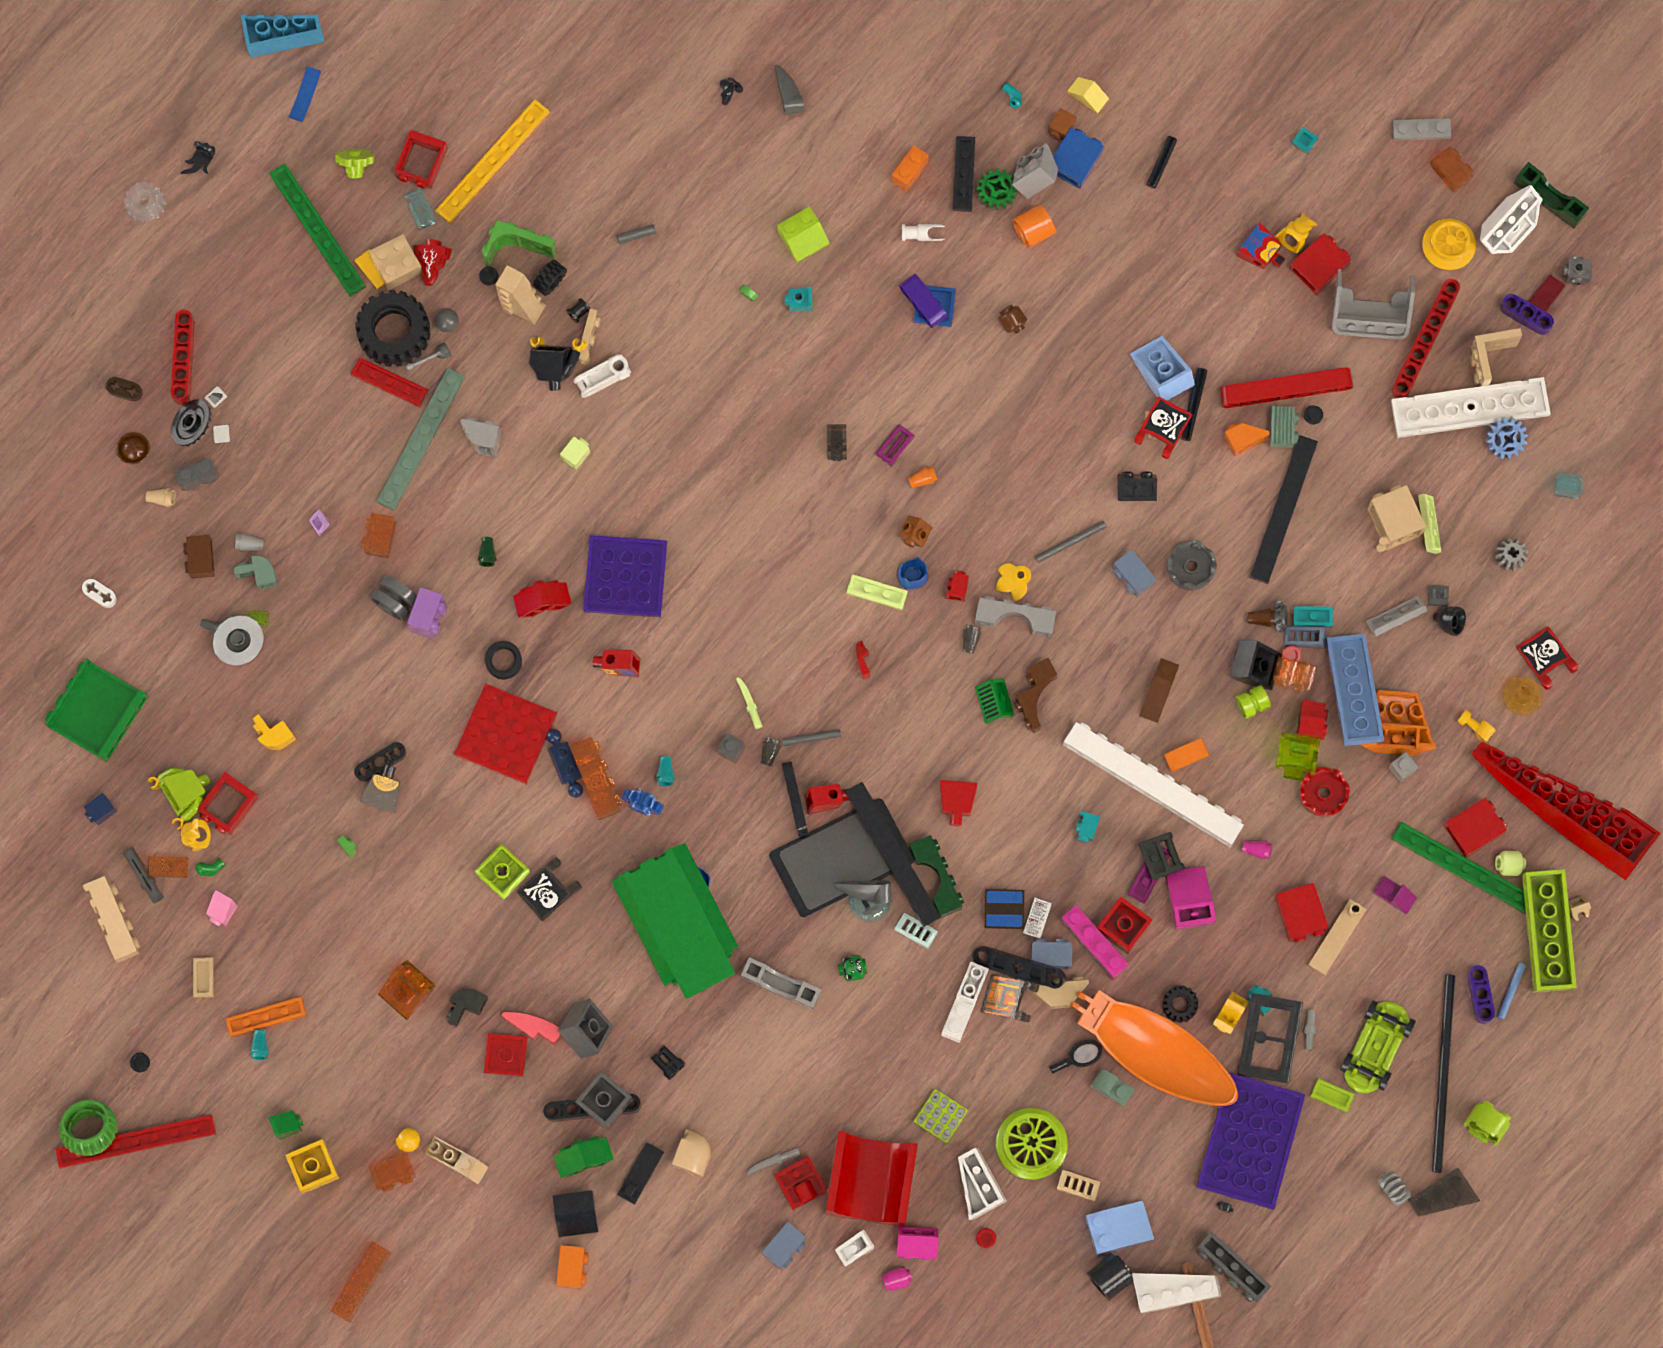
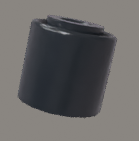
M1110 1253L1086 1273L1091 1282L1108 1301L1133 1282L1131 1270L1118 1255L1115 1256L1113 1253Z

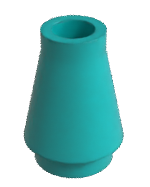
M669 756L660 757L656 781L659 786H672L673 781H675L672 758Z
M265 1030L254 1031L249 1053L253 1060L267 1059L269 1049Z

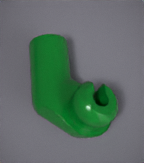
M219 858L212 865L199 862L196 864L195 869L201 876L212 877L226 864Z

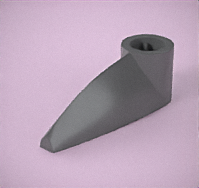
M775 65L785 115L804 112L803 99L795 82L781 66Z
M872 880L835 883L837 889L852 897L872 901L876 904L892 902L890 881Z

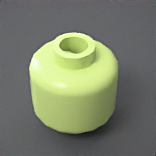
M1504 850L1497 855L1495 867L1503 876H1519L1526 867V859L1519 851Z

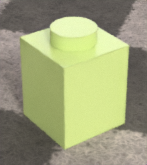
M573 437L560 453V457L564 462L577 470L590 454L589 444L582 438L578 440L576 437Z

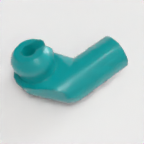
M1007 82L1002 90L1010 95L1009 105L1017 109L1022 104V94Z

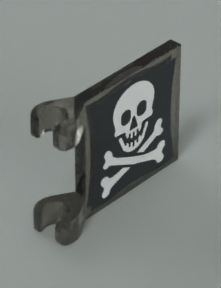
M556 857L517 891L542 922L582 888L578 881H574L566 889L552 872L562 864Z

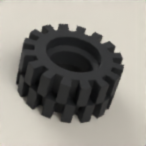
M555 259L551 260L547 266L543 267L539 275L536 276L533 286L544 296H547L562 282L566 276L567 269Z
M1183 985L1169 989L1162 1003L1163 1012L1166 1013V1017L1172 1019L1173 1022L1178 1021V1023L1187 1022L1189 1019H1192L1199 1006L1196 993L1191 988H1186ZM1184 997L1188 1002V1008L1181 1012L1175 1010L1173 1007V1000L1175 998Z

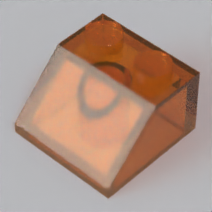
M406 960L393 970L378 995L402 1017L408 1020L426 1001L436 985Z

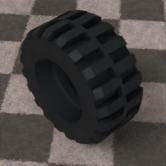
M389 290V294H385L384 291L378 292L379 296L368 298L369 303L364 302L361 306L362 311L357 314L356 318L358 321L355 323V329L360 346L370 359L373 358L378 364L383 362L388 367H391L392 364H396L399 367L402 366V362L407 361V363L413 362V357L419 358L422 355L421 350L426 349L428 346L427 340H430L431 328L427 313L423 305L417 302L414 296H407V293L404 291H400L399 294L395 290ZM390 314H401L407 317L411 323L409 334L397 343H385L379 340L375 333L377 323L383 317Z

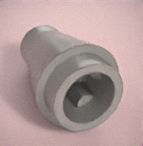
M242 532V534H237L235 549H239V551H262L264 539H259Z

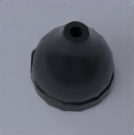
M1446 607L1441 612L1435 613L1433 620L1438 623L1445 633L1451 636H1458L1465 627L1466 613L1461 607Z

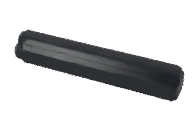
M1167 137L1147 181L1148 187L1153 189L1157 187L1177 143L1175 137Z

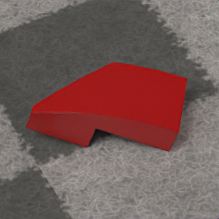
M860 641L856 645L857 663L862 678L866 679L870 677V671L864 658L869 656V651L865 648L863 642Z

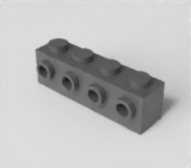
M1212 1231L1197 1247L1199 1250L1197 1254L1205 1261L1209 1259L1214 1264L1213 1269L1220 1275L1224 1273L1229 1278L1227 1280L1229 1284L1235 1289L1239 1287L1244 1292L1242 1295L1249 1302L1254 1301L1257 1303L1271 1288L1260 1275Z

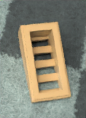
M1062 1170L1057 1190L1095 1202L1100 1182ZM1067 1177L1070 1178L1068 1188L1064 1187ZM1074 1179L1078 1180L1076 1190L1072 1189ZM1082 1181L1086 1182L1083 1193L1079 1192ZM1089 1184H1093L1091 1195L1087 1194Z

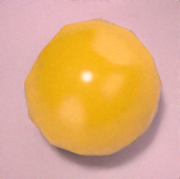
M406 1127L396 1138V1145L403 1152H412L420 1145V1135L415 1129Z

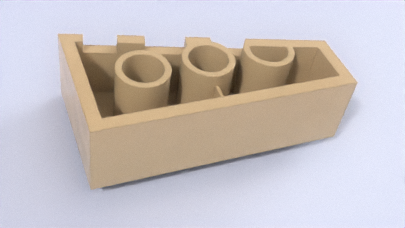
M507 265L495 284L502 310L509 315L515 314L535 325L546 305L540 302L541 298L538 295L535 296L536 291L530 286L531 284L525 275Z
M103 876L84 884V890L91 896L90 904L95 913L98 914L97 920L101 929L106 933L104 936L115 961L119 963L140 954L138 950L141 947L137 937L132 936L130 930H133L130 919H126L124 916L126 909L123 902L117 899L116 895L119 892L115 883L111 884Z

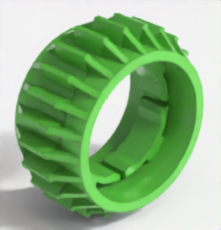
M92 1099L83 1100L70 1106L65 1111L63 1117H61L62 1121L58 1124L60 1127L58 1130L60 1139L64 1143L65 1148H69L71 1153L76 1152V1155L83 1156L96 1155L106 1150L112 1144L113 1139L116 1138L115 1134L118 1132L116 1128L118 1123L111 1108L107 1107L106 1103L103 1104L99 1100L93 1101ZM96 1116L103 1120L102 1130L97 1135L88 1139L74 1137V1126L82 1119Z

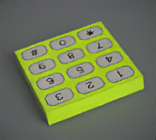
M934 1089L913 1123L947 1144L968 1110L937 1089Z

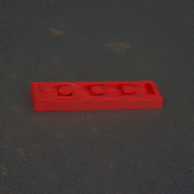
M360 357L351 372V376L417 407L421 406L428 393L427 388Z

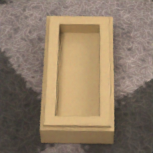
M213 957L193 958L194 998L214 997Z

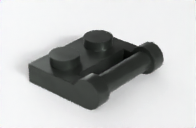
M1172 832L1138 844L1152 881L1185 869L1184 863H1181L1172 838L1174 837ZM1165 841L1174 866H1168L1160 845L1161 842Z

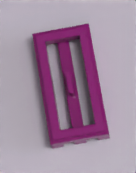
M899 424L878 450L876 456L887 462L889 466H892L914 439L915 435ZM900 431H902V435L898 438V440L894 443V445L890 448L886 455L882 454L885 451V449L889 446V444L893 441V439L897 436V434ZM906 435L909 436L890 460V455L894 452V450L898 447V445L902 442Z

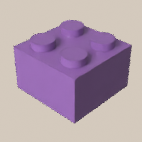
M420 587L407 622L412 633L433 639L434 634L437 635L441 627L439 623L441 616L444 617L447 611L446 601L442 594Z

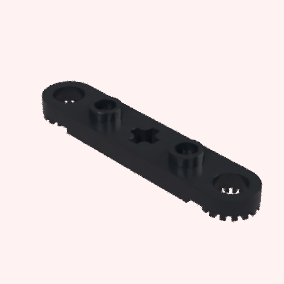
M987 946L978 947L972 954L973 962L978 965L1038 985L1056 989L1064 985L1066 981L1065 973L1059 968ZM979 952L986 953L987 961H982L979 958ZM1018 963H1020V967L1023 968L1019 972L1018 968L1015 967V965H1017ZM1052 973L1057 974V976L1059 975V983L1052 981Z

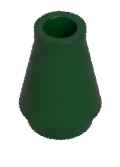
M491 537L482 538L477 559L480 566L492 567L497 561L493 538Z

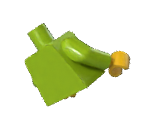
M170 768L159 774L158 778L150 777L148 779L149 783L156 781V784L151 789L158 790L161 787L178 816L181 815V818H175L172 821V824H175L180 820L181 826L177 830H181L185 821H189L198 812L197 809L203 802L205 794L203 787L210 784V779L206 774L197 777L192 769L185 770L181 768Z

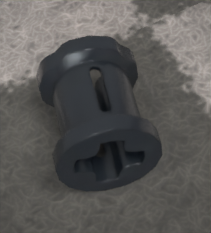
M581 298L576 305L566 310L571 319L576 323L579 322L583 315L587 312L589 313L591 309Z

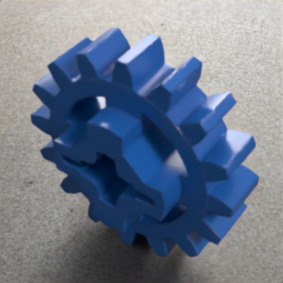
M637 788L635 791L625 789L621 797L622 800L629 803L628 807L631 810L649 816L650 813L661 815L664 807L663 804L656 801L657 798L653 794Z

